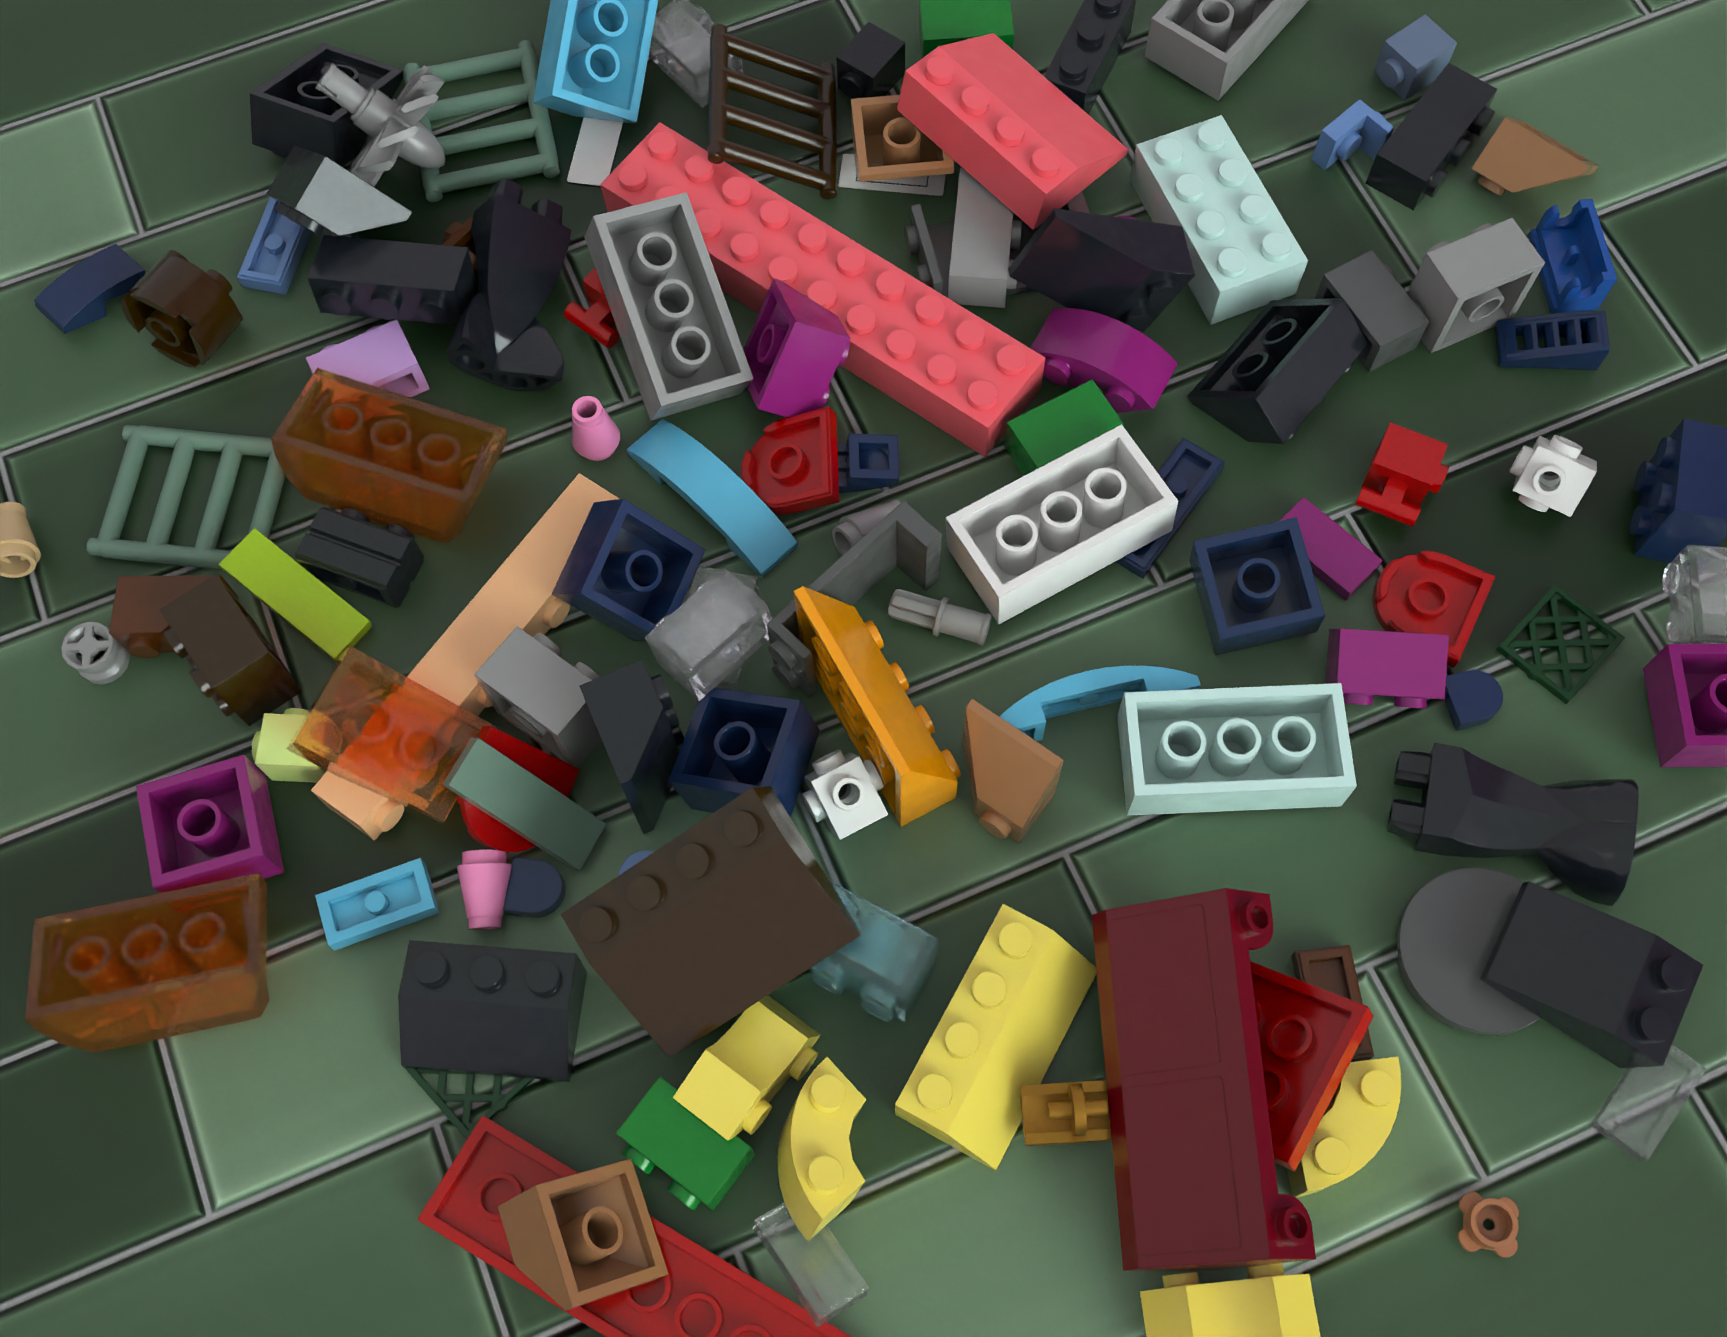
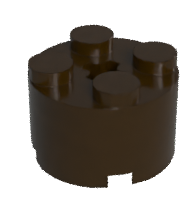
M168 250L129 290L128 294L121 301L123 313L132 327L138 333L145 327L156 338L151 344L156 350L169 359L187 367H196L200 362L203 365L209 360L243 320L236 304L229 296V293L232 291L230 282L215 270L210 269L204 272L174 250Z

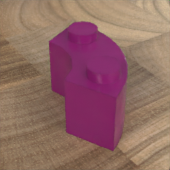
M1053 309L1031 346L1032 350L1045 357L1043 376L1058 386H1072L1075 388L1093 379L1117 413L1154 409L1178 365L1172 356L1160 345L1140 331L1114 318L1082 309Z

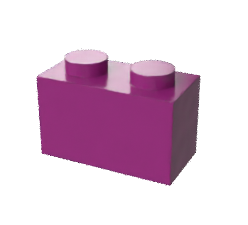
M1329 629L1325 684L1341 683L1344 703L1373 705V696L1383 695L1394 696L1393 706L1426 708L1427 698L1445 699L1449 635Z

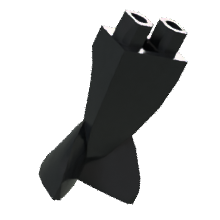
M504 178L492 187L487 201L474 211L470 232L475 244L480 292L466 306L449 341L446 354L450 363L456 368L493 385L514 391H538L562 380L564 370L562 353L536 316L543 308L558 280L568 250L571 229L562 225L563 207L549 199H539L532 205L531 209L520 205L523 195L521 185Z
M1434 743L1430 753L1400 751L1396 763L1394 785L1422 789L1421 803L1394 798L1389 812L1387 832L1416 840V851L1438 855L1495 858L1538 854L1550 871L1579 896L1594 903L1613 906L1621 896L1631 870L1636 839L1639 793L1635 780H1573L1541 786L1489 763L1461 747Z

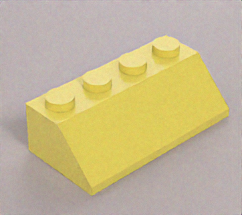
M1002 904L895 1103V1115L996 1171L1022 1121L1020 1086L1041 1084L1097 974L1096 967L1054 930Z

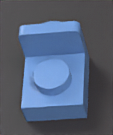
M1359 99L1321 131L1311 160L1325 171L1339 158L1343 161L1347 160L1358 147L1375 160L1376 154L1390 138L1394 128L1386 121L1382 114L1374 111Z

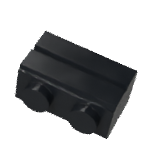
M326 507L320 508L310 525V532L305 534L295 552V559L317 579L396 608L401 606L410 589V582L414 581L424 563V556L415 542V536L409 530L393 523H388L386 528L373 525L368 517L349 507H343L341 512Z

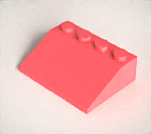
M994 33L938 46L905 71L897 110L1032 230L1042 224L1054 208H1062L1124 158L1129 150Z

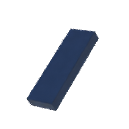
M1182 438L1157 471L1178 500L1172 531L1115 562L1144 579L1222 472L1225 461L1189 440Z

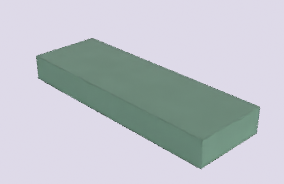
M470 738L442 784L573 870H581L607 825L479 738Z

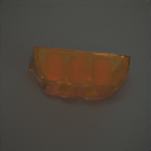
M317 368L271 440L274 454L286 477L305 498L342 510L343 507H349L361 512L370 520L385 525L388 523L397 524L413 534L441 543H448L462 532L479 493L507 443V429Z
M260 873L35 919L25 1020L36 1031L63 1045L89 1052H101L261 1017L269 1002L268 964L266 958L267 883Z

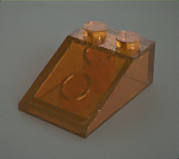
M349 646L338 659L286 749L340 778L437 821L444 822L457 799V794L442 785L470 738H478L482 726H492L494 728L496 726L354 647Z

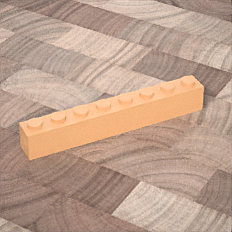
M580 473L575 477L311 789L329 809L374 841L382 832L389 831L398 823L403 815L404 805L417 789L421 790L430 784L437 774L440 761L451 748L459 747L467 739L472 730L473 721L485 707L493 706L474 674L517 626L534 637L538 632L545 635L550 628H556L564 621L570 610V604L552 595L554 587L593 503L619 499L618 497Z

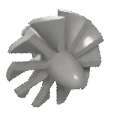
M332 63L317 83L315 89L323 92L352 114L350 119L353 120V124L368 134L367 145L352 161L350 172L375 187L383 172L391 169L398 156L411 164L428 170L444 166V148L420 120L436 103L439 97L436 94L445 81L435 76L429 68L423 65L417 74L414 73L410 77L397 100H392L378 89H365L337 68V65Z

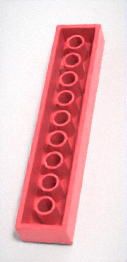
M660 122L600 184L607 212L687 192L723 292L759 314L773 279H776L837 315L850 337L849 353L845 362L841 365L843 368L985 458L1006 433L1007 422L1020 416L1041 390L1045 365L1044 356L728 163H711L708 160V151Z

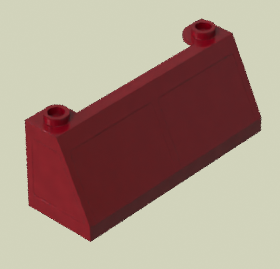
M1223 888L1106 909L1093 914L1092 925L1123 1271L1223 1270L1316 1260L1312 1223L1306 1208L1296 1197L1289 1194H1278L1249 950L1265 947L1272 938L1273 917L1270 894Z

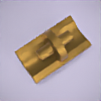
M1106 1080L1020 1086L1025 1147L1112 1142Z

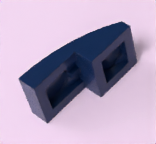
M114 244L87 257L59 276L35 298V307L59 330L66 334L107 316L105 302L129 292L145 275V270L117 244Z
M849 433L847 443H837L839 493L866 491L898 484V435Z

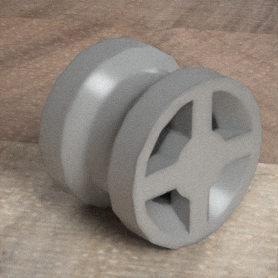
M86 622L77 625L68 632L61 646L62 657L71 668L77 670L85 680L93 684L103 685L111 683L121 677L128 668L129 653L109 634V628L98 622ZM101 651H105L99 659L93 662V659L96 658L97 655L101 653Z

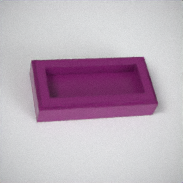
M1303 497L1280 521L1297 517L1313 574L1347 601L1379 568L1383 560Z

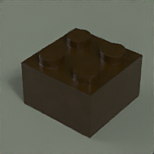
M216 574L160 609L171 627L163 632L164 636L182 659L186 658L192 666L193 670L189 673L201 691L208 698L212 697L227 717L235 712L248 726H251L263 718L264 713L272 712L302 692V689L254 619Z

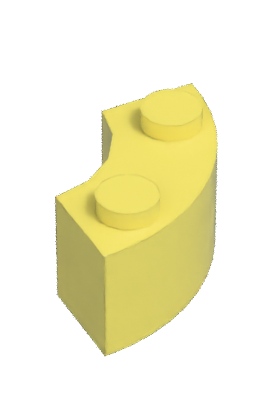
M768 995L747 1008L715 1044L705 1049L673 1098L727 1141L735 1137L743 1129L752 1135L771 1111L772 1105L769 1102L790 1076L799 1081L810 1069L818 1055L812 1047L821 1034Z
M1398 1056L1350 1062L1295 1172L1287 1168L1292 1196H1306L1326 1189L1352 1176L1377 1154L1392 1130L1400 1104L1401 1070Z
M828 1057L814 1069L802 1087L786 1118L778 1146L777 1165L782 1196L792 1220L807 1241L811 1240L851 1203L865 1182L853 1161L849 1136L852 1123L864 1105L866 1098Z
M1283 1263L1246 1267L1248 1279L1200 1284L1198 1272L1162 1276L1164 1288L1140 1291L1146 1337H1321L1310 1275H1285Z

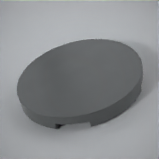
M1456 869L1439 875L1425 884L1415 893L1403 909L1399 918L1401 920L1397 933L1398 959L1396 961L1403 982L1413 998L1426 1012L1441 1023L1451 1028L1457 1027L1468 1032L1499 1036L1519 1031L1540 1019L1539 1016L1480 979L1523 883L1521 880L1491 869Z

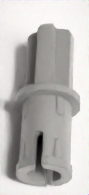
M902 589L894 591L888 607V616L931 629L933 630V636L938 637L941 632L978 643L981 646H984L992 620V614H984L950 604L947 597H943L942 601Z

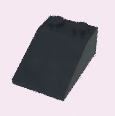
M322 43L250 93L252 144L270 150L273 154L280 157H288L295 145L324 155L343 167L359 154L367 141L368 134L353 124V120L350 119L352 114L323 92L315 89L317 83L329 66L334 63L337 65V68L365 89H378L391 99L403 80V70Z
M1055 208L1008 268L1011 278L1067 308L1082 309L1106 315L1138 331H1145L1195 276L1182 226Z
M1528 881L1523 882L1480 979L1617 1067L1663 1066L1703 964L1656 934Z

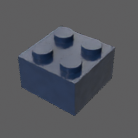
M1683 419L1669 437L1664 436L1660 440L1652 459L1649 462H1642L1635 479V490L1641 492L1640 505L1635 509L1630 524V534L1636 536L1635 556L1696 569L1727 537V427Z
M625 499L594 502L552 595L633 641L665 642L706 549Z
M1297 517L1193 541L1189 561L1215 655L1312 634L1318 631L1325 613Z
M704 686L668 782L691 809L711 813L716 812L752 787L771 786L791 817L820 730L801 700Z

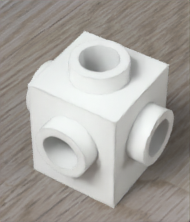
M1554 435L1551 440L1539 436L1533 448L1523 445L1509 471L1517 476L1514 481L1513 491L1520 494L1519 501L1532 509L1547 512L1549 508H1552L1571 517L1597 473V461L1580 454L1583 448L1567 438ZM1552 471L1557 473V475L1547 476L1543 473Z
M836 750L814 761L812 766L815 771L804 776L809 790L802 793V797L816 823L824 819L831 834L840 840L888 815L877 792L884 788V785L870 759L862 762L858 755L848 753L843 756L841 750ZM847 784L846 793L839 798L840 788Z

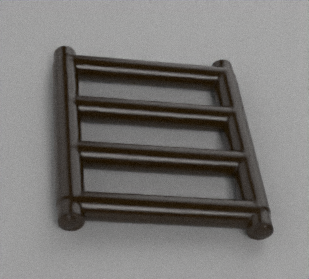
M723 24L713 25L711 27L709 50L708 160L714 164H720L727 160L820 190V196L823 199L830 200L835 198L837 195V123L834 65L824 62L819 66L728 34L727 27ZM728 54L818 85V99L729 69ZM727 88L818 119V134L727 104ZM727 124L819 154V170L726 140Z

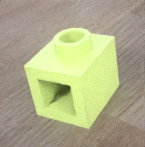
M289 708L284 711V714L264 713L261 731L255 733L252 741L254 764L272 781L317 783L338 759L343 734L328 716H317L309 710Z

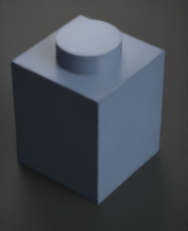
M1425 14L1385 40L1374 73L1387 87L1394 90L1405 101L1435 81L1449 63L1457 42Z

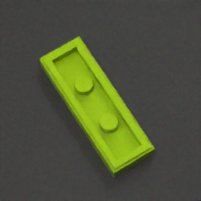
M255 528L218 564L226 574L337 664L373 627L370 620Z

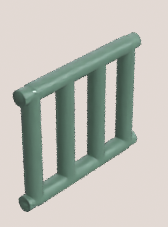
M521 41L517 49L426 66L435 76L440 77L445 82L519 67L522 69L524 79L522 84L436 101L420 120L431 133L430 121L528 102L531 119L436 137L444 148L445 155L533 137L536 138L539 153L538 155L444 174L439 173V168L428 170L420 167L422 184L428 201H440L443 197L442 193L496 183L504 178L511 180L544 173V176L547 178H555L560 174L559 160L548 108L533 103L539 63L532 41ZM408 63L404 66L405 84H407L414 73L417 74L421 68L417 63Z
M125 425L122 436L127 445L98 537H91L88 540L86 551L88 555L111 559L222 570L218 564L231 551L218 550L216 547L242 455L269 457L248 532L249 534L255 528L265 537L269 538L290 459H297L299 457L300 443L277 438L146 425ZM148 445L174 448L146 542L121 540L120 536ZM195 450L220 452L221 457L195 546L168 544Z

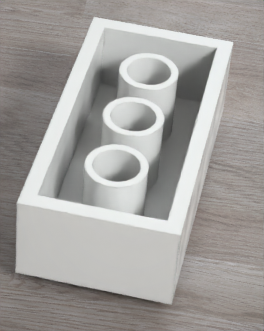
M1121 424L945 517L946 547L999 625L1171 532L1178 500Z

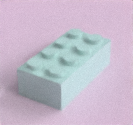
M1222 115L1136 144L1130 182L1153 222L1182 226L1195 272L1194 278L1188 285L1210 325L1267 305L1271 300H1281L1297 293L1308 259Z
M1341 683L1124 692L1117 720L1127 816L1339 807L1344 804L1357 787Z

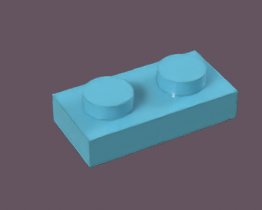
M421 858L315 895L328 946L334 951L440 913L426 863Z

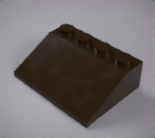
M771 786L750 788L560 914L592 968L669 1058L863 935Z

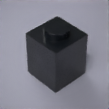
M868 22L836 57L838 88L851 99L886 96L905 74V42Z

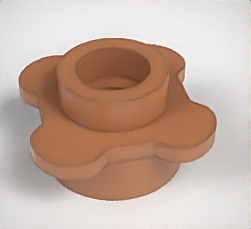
M1476 1192L1464 1194L1459 1200V1208L1463 1212V1228L1457 1234L1460 1246L1468 1252H1476L1479 1249L1491 1250L1501 1258L1514 1255L1518 1249V1242L1515 1238L1519 1229L1517 1219L1519 1209L1516 1203L1507 1197L1483 1199ZM1485 1219L1492 1221V1230L1489 1231L1484 1228L1483 1222Z

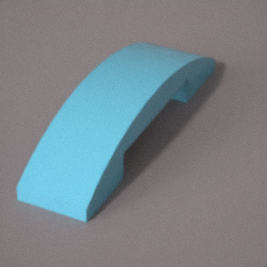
M664 419L660 420L626 449L628 455L660 485L665 481L726 538L727 546L761 578L765 577L798 547L797 540L740 477L701 443Z
M1105 667L1070 675L1051 682L1017 701L999 717L1035 741L1043 740L1046 719L1120 702L1124 692L1200 689L1201 684L1197 675L1164 667Z

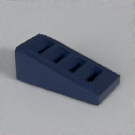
M1577 311L1498 320L1495 324L1499 367L1597 370L1610 349L1605 311ZM1516 336H1524L1525 350L1517 351ZM1538 337H1544L1545 348H1539ZM1559 337H1566V346H1560Z

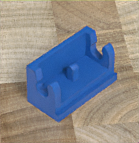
M1593 199L1579 200L1572 207V212L1563 218H1559L1558 206L1554 205L1545 211L1536 229H1531L1528 234L1529 241L1545 262L1539 275L1550 313L1596 310L1615 284L1617 276Z

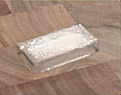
M1672 1044L1663 1066L1627 1068L1590 1123V1126L1638 1162L1647 1161L1707 1069Z
M785 1202L755 1219L754 1231L817 1327L867 1296L869 1286L827 1225L811 1240L807 1241L792 1220Z

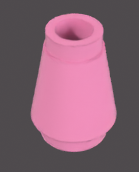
M583 396L577 399L572 406V445L579 455L589 460L601 461L607 459L615 452L619 445V428L597 398Z
M488 849L462 852V865L457 866L469 930H494L502 928L503 907L512 864L507 863L505 851Z

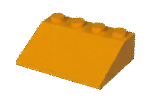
M802 586L794 590L800 641L812 652L815 679L862 761L870 759L878 771L884 788L879 791L899 826L902 827L954 800L957 796V779L961 777L960 769L951 752L947 748L940 751L931 737V734L935 733V729L922 705L914 707L905 691L909 690V684L900 666L896 662L888 664L880 649L884 648V642L873 621L863 622L854 606Z

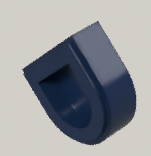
M1468 670L1446 676L1445 699L1443 700L1455 730L1484 724L1491 720L1501 708L1503 703L1501 686L1488 673L1479 670Z
M513 857L503 907L505 913L536 918L553 913L561 905L565 896V883L558 870L552 864L543 860Z

